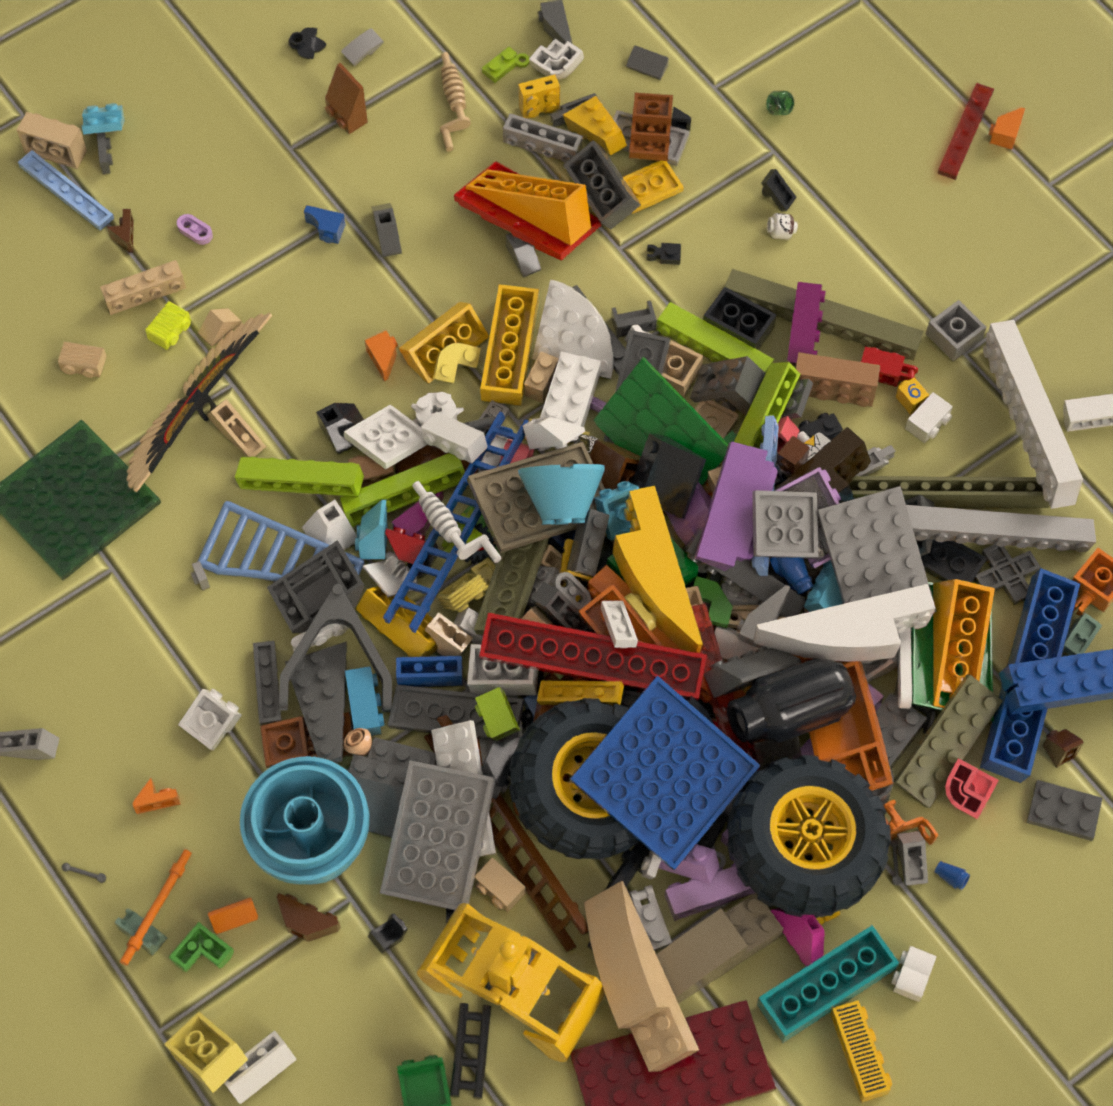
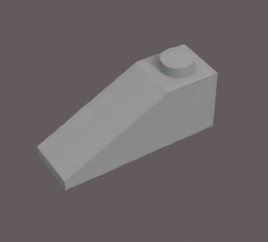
M785 585L749 613L746 620L742 619L737 628V632H740L739 640L759 649L764 647L755 644L753 641L757 624L777 620L789 595V586Z
M43 728L0 732V756L35 760L54 759L59 737Z

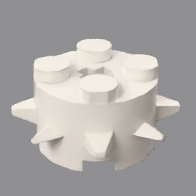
M445 392L427 393V395L419 398L417 404L411 405V408L416 412V419L413 422L420 427L436 411L457 420V415L464 411V408H456L451 394Z

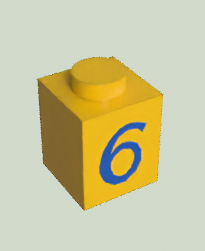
M915 377L909 381L905 380L898 385L896 398L910 415L929 397L927 391Z

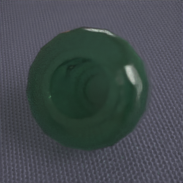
M785 90L773 91L766 99L768 112L775 116L790 114L795 105L794 97L789 91Z

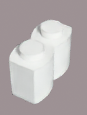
M910 946L908 952L903 950L899 961L903 966L900 972H895L891 984L895 985L893 992L919 1002L924 993L936 956Z

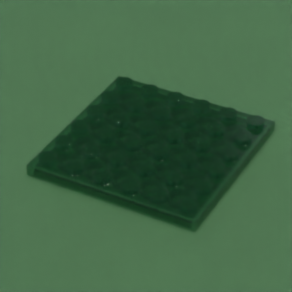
M82 419L0 482V515L62 581L157 507L161 500L145 483L137 492L133 488H129L128 481L126 480L129 467Z

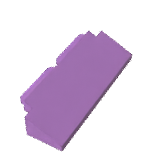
M735 442L728 444L696 550L695 559L726 571L734 567L736 560H749L753 557L752 492L755 490L772 491L777 476L774 462L766 461L767 450Z

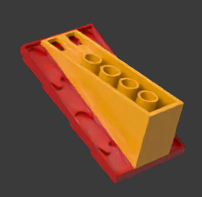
M497 161L454 194V200L461 207L480 215L481 219L511 232L513 236L534 245L535 249L560 261L602 225L598 217L589 213L586 185L520 175Z

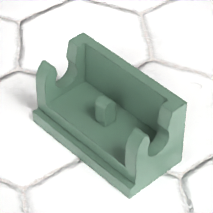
M1087 613L1076 618L1068 630L1062 654L1064 652L1069 655L1085 653L1102 625Z
M128 908L125 910L126 916L123 919L118 917L114 923L121 932L130 938L135 935L143 918ZM150 925L142 940L143 944L141 947L153 956L168 938Z

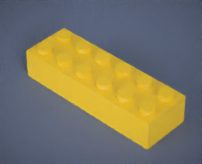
M499 284L480 388L481 401H494L496 403L522 406L524 383L527 376L539 305V289Z

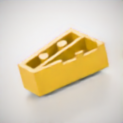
M596 96L563 114L569 131L583 136L584 140L587 139L591 142L594 140L603 147L607 154L612 155L627 146L622 130Z

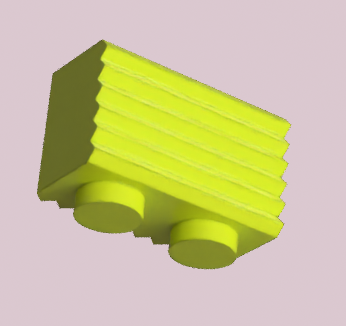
M168 301L165 307L160 310V313L148 325V328L145 329L148 340L158 344L165 350H168L171 345L174 346L183 330L186 331L190 327L191 319L189 312Z

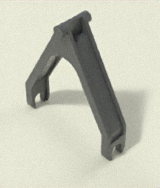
M335 584L280 674L279 710H288V682L320 630L327 625L341 624L353 631L382 683V712H391L392 677L345 594L342 585Z

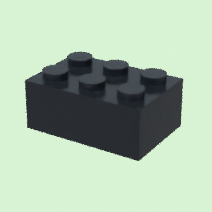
M724 287L703 315V320L759 350L775 328L777 315Z

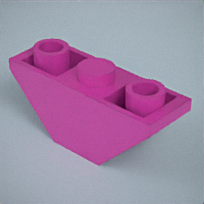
M781 908L771 910L783 927V933L788 943L793 946L801 962L806 967L823 957L825 930L814 915L797 917L785 914V911Z

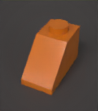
M1021 107L997 118L996 124L991 125L988 134L992 136L990 144L1013 149L1025 108Z
M383 331L366 339L365 347L381 377L386 381L390 376L397 357L396 347H398L394 336L390 337L387 331Z

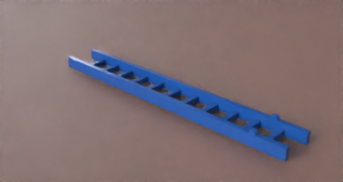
M499 411L485 436L488 447L473 463L469 464L448 501L446 507L450 510L454 520L465 524L460 536L464 543L468 540L482 514L476 500L462 496L467 485H469L467 482L468 476L473 475L477 468L485 471L496 468V466L481 462L486 452L503 456L498 467L510 464L525 437L523 425L528 423L529 420H524L516 434L513 433L512 429L501 426L505 416L503 412ZM496 435L513 440L508 450L491 445ZM458 502L475 507L470 518L452 513ZM434 528L383 616L385 622L390 624L399 607L416 612L409 626L414 633H416L426 613L430 611L432 602L458 558V549L455 545L450 553L433 548L436 540L441 536ZM429 554L446 559L440 571L423 565ZM419 571L436 577L431 588L413 583ZM409 589L426 594L421 606L404 601V597Z

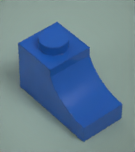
M306 205L304 210L306 223L318 229L319 239L326 243L339 244L346 225L344 214Z

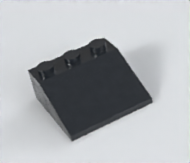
M649 433L631 483L639 486V489L655 486L662 510L685 519L706 459L668 436Z

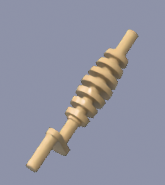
M443 52L441 54L443 61L441 68L443 91L451 110L457 114V119L440 127L446 151L449 152L454 149L450 132L466 129L471 125L468 117H465L463 111L466 108L462 79L456 66L450 62L448 52Z

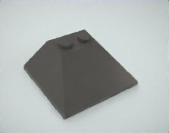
M337 540L275 581L267 589L288 627L294 634L304 633L308 630L335 584L342 585L353 608L356 607L365 585Z

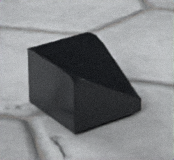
M673 107L671 126L690 131L692 118L678 108Z

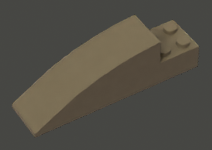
M756 893L725 913L722 908L656 954L678 1004L782 936L783 927L767 905L757 899L758 895ZM626 1028L627 1031L629 1032V1034H631V1033H632L631 1029H630V1028Z

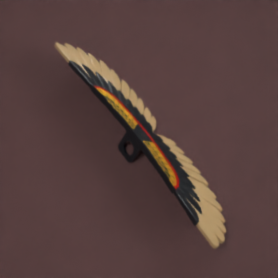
M261 313L254 319L251 317L244 324L241 323L234 331L231 329L224 339H220L215 349L211 348L206 357H203L200 366L197 365L195 367L194 376L190 374L188 383H184L183 391L186 396L166 406L167 408L152 423L153 425L146 431L147 434L140 440L141 444L133 452L134 455L129 461L130 466L127 470L128 476L126 480L128 481L129 488H133L135 492L141 488L149 475L154 472L163 455L171 447L195 410L204 421L209 420L206 416L207 414L203 412V406L208 402L211 406V411L216 407V404L208 393L239 358L238 356L257 337L259 331L271 318V313L266 315Z

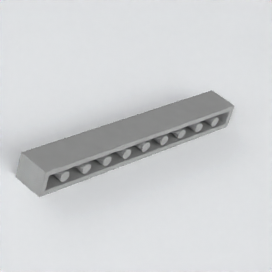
M906 505L915 538L919 541L931 539L937 542L956 541L960 544L972 542L978 545L996 544L1000 547L1012 545L1018 548L1036 547L1041 550L1052 548L1058 551L1076 550L1077 552H1087L1096 543L1094 519Z

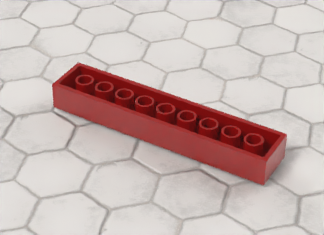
M488 613L479 657L483 660L591 681H621L624 687L643 691L656 676H659L684 699L693 696L698 701L707 655L638 641L637 647H614L611 636Z

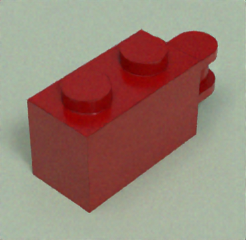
M865 346L861 362L880 365L879 383L897 387L898 381H909L918 373L916 366L903 363L905 356Z

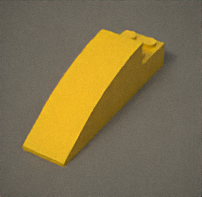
M655 486L629 491L624 515L626 521H630L632 528H630L629 533L616 535L613 555L619 570L632 594H637L642 599L645 609L651 611L656 617V626L682 650L700 653L703 643Z

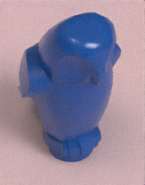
M770 558L771 565L776 574L785 578L788 586L792 590L797 591L798 595L814 587L804 558Z

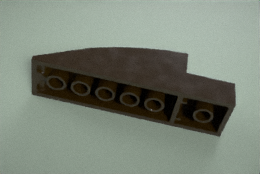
M846 427L775 490L820 467L821 470L825 469L831 479L828 482L830 487L837 490L841 498L838 501L839 504L854 500L855 498L849 483L859 472L867 469L871 463L865 442L849 427ZM814 476L785 491L817 493V510L829 507ZM818 517V529H820L821 524Z

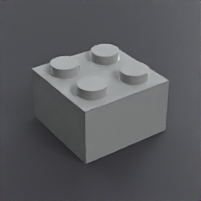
M958 300L929 321L926 335L954 361L983 340L986 326Z

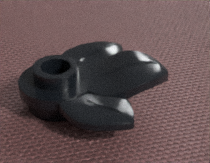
M307 27L301 32H294L288 41L289 46L297 50L298 55L305 59H314V52L322 51L326 47V42L316 37L317 28Z

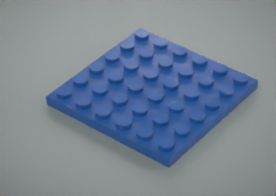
M656 676L569 780L667 866L675 870L760 765L659 676Z

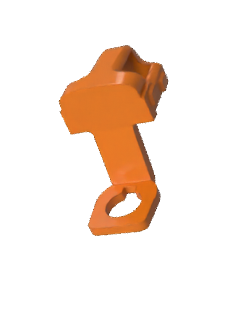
M894 799L883 804L886 812L891 817L890 822L886 820L887 825L890 826L891 840L896 838L899 833L918 827L920 834L929 845L935 842L938 833L927 819L918 817L904 822L895 811L896 801ZM925 827L930 831L931 837L926 833Z

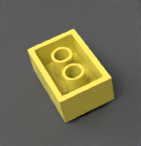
M200 1012L164 1044L176 1061L212 1093L248 1060L236 1042Z

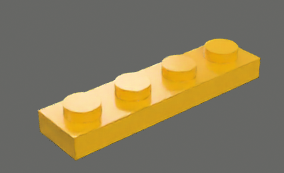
M541 681L537 702L540 705H559L566 701H577L583 698H599L600 703L620 705L624 684L621 681Z

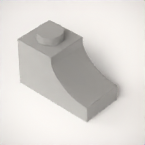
M919 831L897 834L898 855L902 865L905 885L928 883L924 838Z

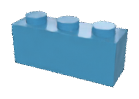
M371 666L345 670L353 728L367 729L371 736L382 734L381 727L385 726L383 713L378 714V706H382L380 693L375 694L374 688L378 686L377 674H372Z

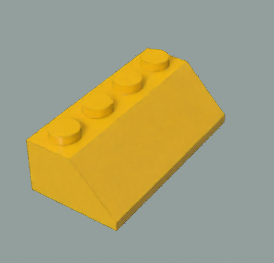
M458 302L398 349L408 365L429 384L434 380L433 374L437 356L446 346L453 343H462L477 347L490 336L471 304Z
M379 586L367 589L356 610L365 620L370 621L377 627L380 633L385 634L392 640L395 646L407 653L408 657H430L438 649L435 640L425 631L426 627L433 620L431 616L426 613L419 628L414 633L409 626L416 612L399 607L390 624H388L383 616L395 595L388 597ZM407 596L404 597V601L415 604Z

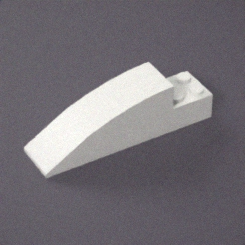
M928 584L757 624L753 641L755 644L804 658H818L820 660L872 661L894 658L901 644L898 633H902L906 628L910 627L915 629L925 627L936 608Z

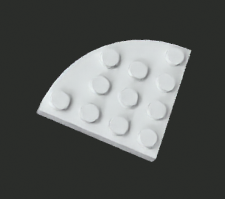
M550 280L532 359L537 360L540 352L557 358L560 357L561 352L600 360V376L611 379L614 357L611 337L602 316L593 304L575 291V289L561 282Z

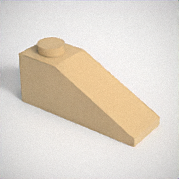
M227 399L206 415L216 428L247 457H255L266 447Z

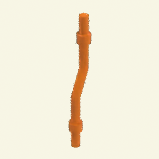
M184 849L177 863H174L169 870L170 875L135 935L130 937L127 943L128 947L120 959L121 964L128 966L135 952L141 948L146 932L177 879L181 878L185 871L184 867L192 855L189 850Z

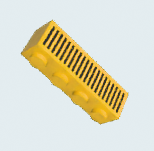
M859 1000L832 1008L830 1015L861 1103L888 1095L891 1090L892 1081L889 1073L884 1072L882 1066L884 1064L883 1055L880 1050H876L874 1044L876 1042L875 1033L867 1025L868 1014L865 1007H861Z

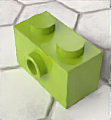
M498 687L475 698L477 702L475 709L479 717H483L485 721L483 729L488 738L491 737L493 740L498 741L520 731L503 689Z

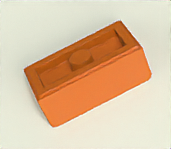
M250 897L208 913L216 934L258 919L254 903Z

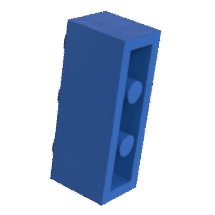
M462 656L397 657V685L414 687L463 686Z

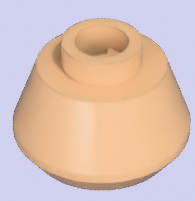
M357 728L349 732L344 740L345 751L352 755L366 756L369 754L372 746L370 732L364 728Z

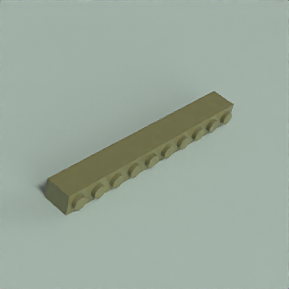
M735 269L731 270L725 287L771 311L778 317L792 322L797 289ZM825 299L824 303L820 304L823 318L822 323L818 322V330L826 334L839 336L844 340L858 342L866 347H875L881 351L898 353L901 356H905V359L914 361L924 331Z
M855 476L851 483H849L855 499L901 486L904 500L922 495L934 502L935 507L1049 508V503L1045 501L1043 496V488L1041 484L1037 483L1036 477Z

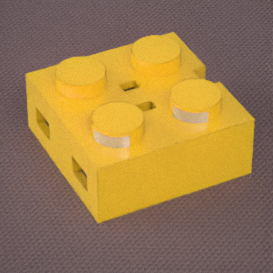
M555 74L518 84L519 109L524 118H534L539 113H553L560 109V85Z

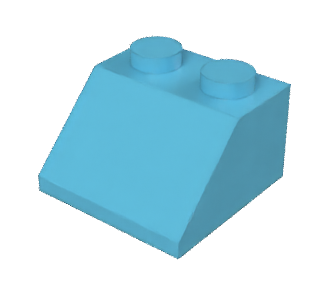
M381 500L363 515L361 525H357L355 550L359 551L360 559H385L388 538L385 533L386 529H388L386 500Z

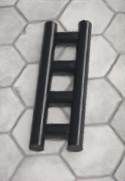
M460 1003L450 1096L459 1097L460 1090L474 1091V1099H482L492 1006L483 1005L482 1012L468 1011L469 1004ZM467 1020L481 1022L480 1035L466 1034ZM465 1043L479 1044L477 1058L463 1057ZM462 1066L476 1068L475 1081L461 1080Z

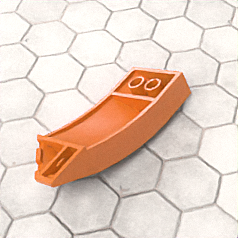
M794 655L800 658L802 663L813 660L812 658ZM835 661L842 663L847 668V672L854 684L856 701L849 712L842 716L838 722L809 732L814 755L822 761L830 762L833 759L845 764L846 770L855 776L860 774L871 785L868 787L871 791L892 785L893 781L887 753L861 661Z

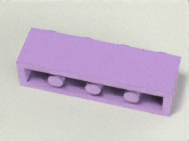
M734 863L731 865V868L725 870L719 868L710 884L692 878L684 884L680 882L671 884L665 891V898L672 917L676 921L752 895L755 892L749 886L745 887L736 874L737 868Z

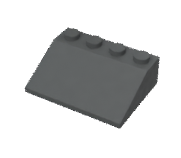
M354 754L348 772L357 780L365 795L370 818L368 832L392 838L408 768Z

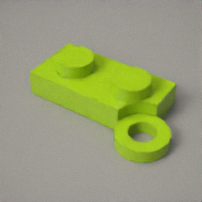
M508 46L482 67V73L496 83L516 66L520 68L527 67L530 63L529 56L524 53L517 55V52ZM520 59L526 60L525 62H519Z

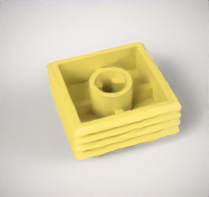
M466 573L438 593L436 598H439L438 601H441L443 608L451 609L452 611L456 610L459 613L469 607L468 602L471 600L482 598L486 594L485 590L488 589V585H486V582H483L484 578H481L482 575Z

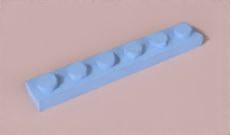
M33 150L18 161L20 168L101 231L114 219L110 211Z

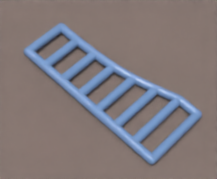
M225 501L198 561H200L204 569L218 575L259 578L275 582L294 569L305 544L316 548L313 556L328 547L329 544L230 501ZM229 511H232L241 516L219 564L216 565L207 561ZM248 519L259 523L240 567L228 568L229 560ZM267 527L278 531L261 571L248 569ZM286 535L296 539L297 542L282 575L270 572ZM345 552L359 575L364 565V560Z

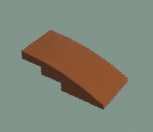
M635 92L629 158L668 161L673 95Z
M350 712L344 713L343 758L353 756L344 749L345 737L353 730ZM303 716L260 726L267 768L291 758L317 757Z

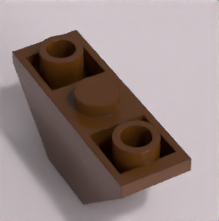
M278 893L276 896L288 933L310 942L339 932L341 926L338 917L329 912L323 914L317 911L318 908L310 903L305 905L299 903L296 897L288 893L285 896Z

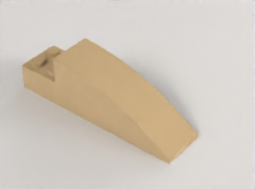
M620 881L585 901L584 906L590 942L608 1003L618 1028L631 1029L649 1072L661 1071L699 1051L624 882Z

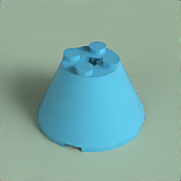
M573 464L570 467H560V465L520 468L518 474L542 519V525L585 523L586 515L605 471V466L599 464Z

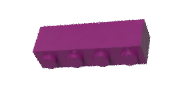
M797 283L787 362H790L793 366H796L798 352L818 355V351L814 350L815 342L819 343L820 330H817L818 322L822 323L823 311L820 310V304L825 302L826 291L822 290V284Z

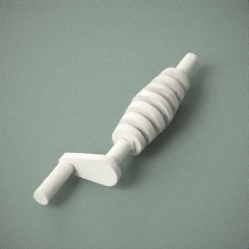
M419 481L412 485L420 496L419 504L429 523L447 542L455 544L458 549L457 556L459 559H467L483 547L495 563L501 560V556L493 547L487 535H482L465 545L460 538L461 530L450 510L432 492H426Z

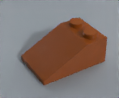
M341 63L337 64L325 97V110L330 117L333 116L341 129H345L351 134L368 123L364 88Z

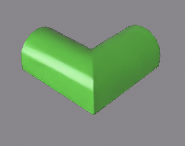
M198 922L168 958L179 969L187 973L201 955L218 968H222L231 959L234 950Z

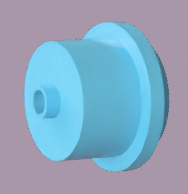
M307 756L282 761L262 773L248 790L240 813L241 836L253 861L268 875L292 884H320L341 875L361 852L367 839L370 822L368 804L357 780L346 769L330 760Z

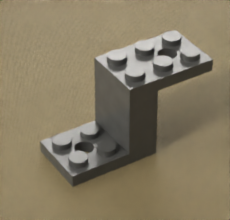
M748 356L702 364L690 399L696 403L726 398L746 417L766 373ZM809 378L797 381L781 418L786 416L790 419L802 417L813 386V382Z

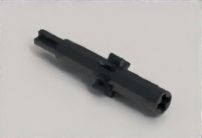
M638 842L631 851L629 849L624 851L620 860L623 863L607 884L605 890L620 881H623L627 888L637 872L643 874L644 870L641 869L644 858L649 856L650 850L641 842Z

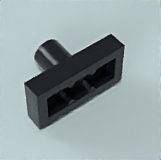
M771 169L761 182L763 196L771 197L781 211H787L797 198L777 169Z

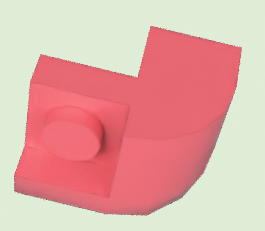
M958 758L945 785L946 795L950 803L957 809L978 819L999 780Z

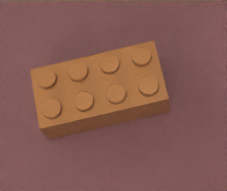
M798 352L796 370L801 374L798 380L809 378L813 382L809 397H815L819 400H834L839 403H852L862 407L873 406L880 365Z

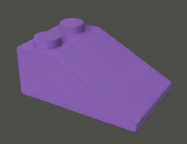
M699 482L685 519L666 512L677 535L685 545L688 544L697 528L703 530L712 501Z

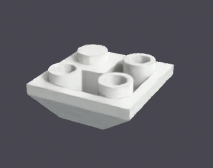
M553 417L533 419L523 425L529 449H538L539 451H544L554 446L555 449L564 448L568 442L577 440L578 436L585 432L584 427Z
M336 500L318 509L302 527L306 535L331 545L338 540L344 550L354 545L357 538L355 531Z

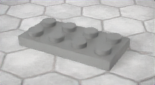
M617 110L613 120L622 130L627 144L621 150L629 152L632 114ZM671 126L667 161L669 164L678 165L690 136V131Z

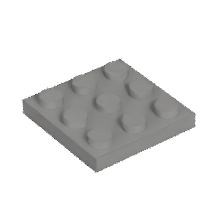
M753 491L754 557L818 558L817 493Z

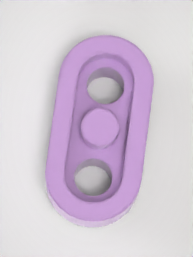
M184 214L178 218L177 227L181 234L201 245L207 244L212 240L213 234L209 225L190 214Z

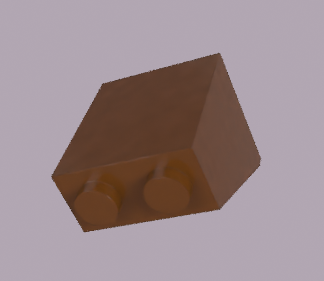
M597 439L590 454L593 464L605 466L601 481L605 489L611 490L618 488L617 485L621 482H632L641 456L614 443Z

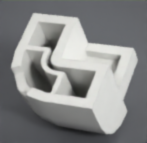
M554 39L547 49L541 45L529 58V61L533 68L546 77L555 74L558 80L569 76L583 61L584 55L582 50L569 41L564 45Z

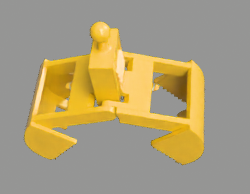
M460 903L417 970L418 977L428 987L438 993L461 998L463 994L449 983L452 982L496 1005L500 1004L501 1009L541 1034L538 1035L527 1030L523 1033L548 1058L558 1062H566L605 996L602 983L596 976L578 971L531 939L520 936L521 934L482 916L468 903ZM477 931L488 932L489 934L481 947H473L471 949L474 958L462 977L445 965L450 955L454 956L461 963L468 954L457 945L462 936L475 944L480 936ZM531 952H533L536 955L534 956L530 965H528L529 959L531 958ZM556 968L562 971L582 990L578 1000L573 1002L568 1010L570 1013L565 1022H561L558 1027V1034L529 1016L540 995L550 994V990L547 989L546 985ZM488 981L490 983V986L492 987L490 991L485 989V986L488 983ZM512 986L515 988V990L513 991L512 995L509 996L508 994L510 993Z

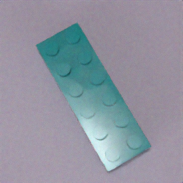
M871 925L760 996L756 1005L782 1043L829 1014L832 1008L843 1005L894 972L899 965V961L874 926Z

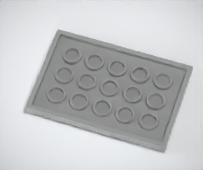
M901 486L817 510L843 604L928 584Z
M410 760L380 893L453 910L460 903L469 904L496 778Z

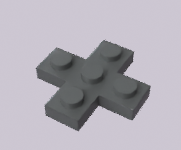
M994 544L983 549L982 555L987 558L986 561L990 569L977 574L974 579L975 582L979 585L995 588V591L1003 588L1013 605L1024 601L1029 587L1024 578L1036 573L1041 568L1032 552L1027 551L1011 558L1004 546L1000 547Z

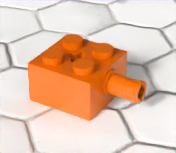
M1100 548L1095 550L1072 579V581L1080 583L1078 595L1080 596L1075 602L1073 613L1078 608L1076 615L1081 616L1090 603L1104 613L1113 602V558Z

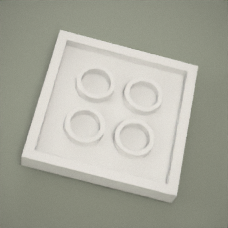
M391 405L344 431V438L384 469L391 467L427 445L423 439L421 427Z

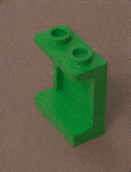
M430 1055L425 1057L423 1061L406 1060L397 1066L404 1106H452L443 1057Z

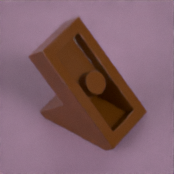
M123 209V217H119L120 226H108L107 230L109 237L127 252L133 253L134 218L131 209Z

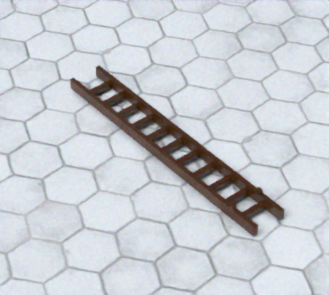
M447 715L437 718L441 727L453 725ZM432 733L425 735L424 739L432 751L435 752ZM499 794L497 799H491L494 806L489 811L494 844L518 880L526 887V892L566 952L574 950L577 946L565 928L572 921L580 934L584 935L589 933L588 924L577 909L578 904L571 900L501 794ZM498 812L506 822L500 831L492 821ZM509 830L512 831L518 840L512 848L504 838ZM522 847L530 858L524 867L516 856ZM534 866L543 877L537 885H535L528 874ZM546 884L555 895L549 904L541 894V890ZM558 903L561 904L567 913L563 920L558 919L553 912Z

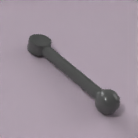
M893 839L890 843L893 848L894 864L892 883L898 886L902 880L898 872V843L896 839Z
M64 863L61 867L63 871H73L97 879L100 883H104L107 879L103 873L94 874L72 867L69 863Z

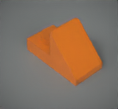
M152 778L149 779L133 801V807L137 814L181 804L176 789L165 788L156 793Z

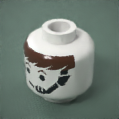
M775 213L768 219L767 232L770 233L772 238L788 240L797 232V222H794L791 214Z

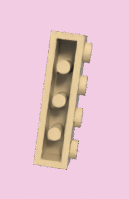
M174 260L103 285L100 288L110 315L186 289L179 265Z

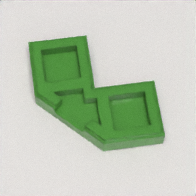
M696 576L694 586H698L702 601L711 604L708 613L709 624L727 628L733 608L732 604L717 582Z

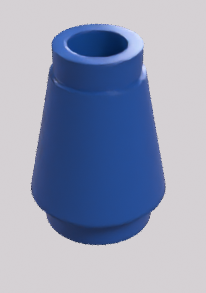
M942 861L938 863L935 869V873L954 889L963 890L970 878V874L966 872V869Z

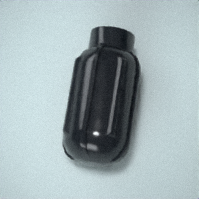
M816 658L756 679L743 697L728 703L727 717L729 725L741 742L761 737L762 739L780 743L838 722L855 704L854 684L847 672V668L842 663Z

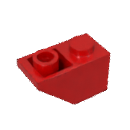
M395 526L393 530L386 529L385 533L398 559L413 564L426 542V536L413 533V536L405 534V529Z

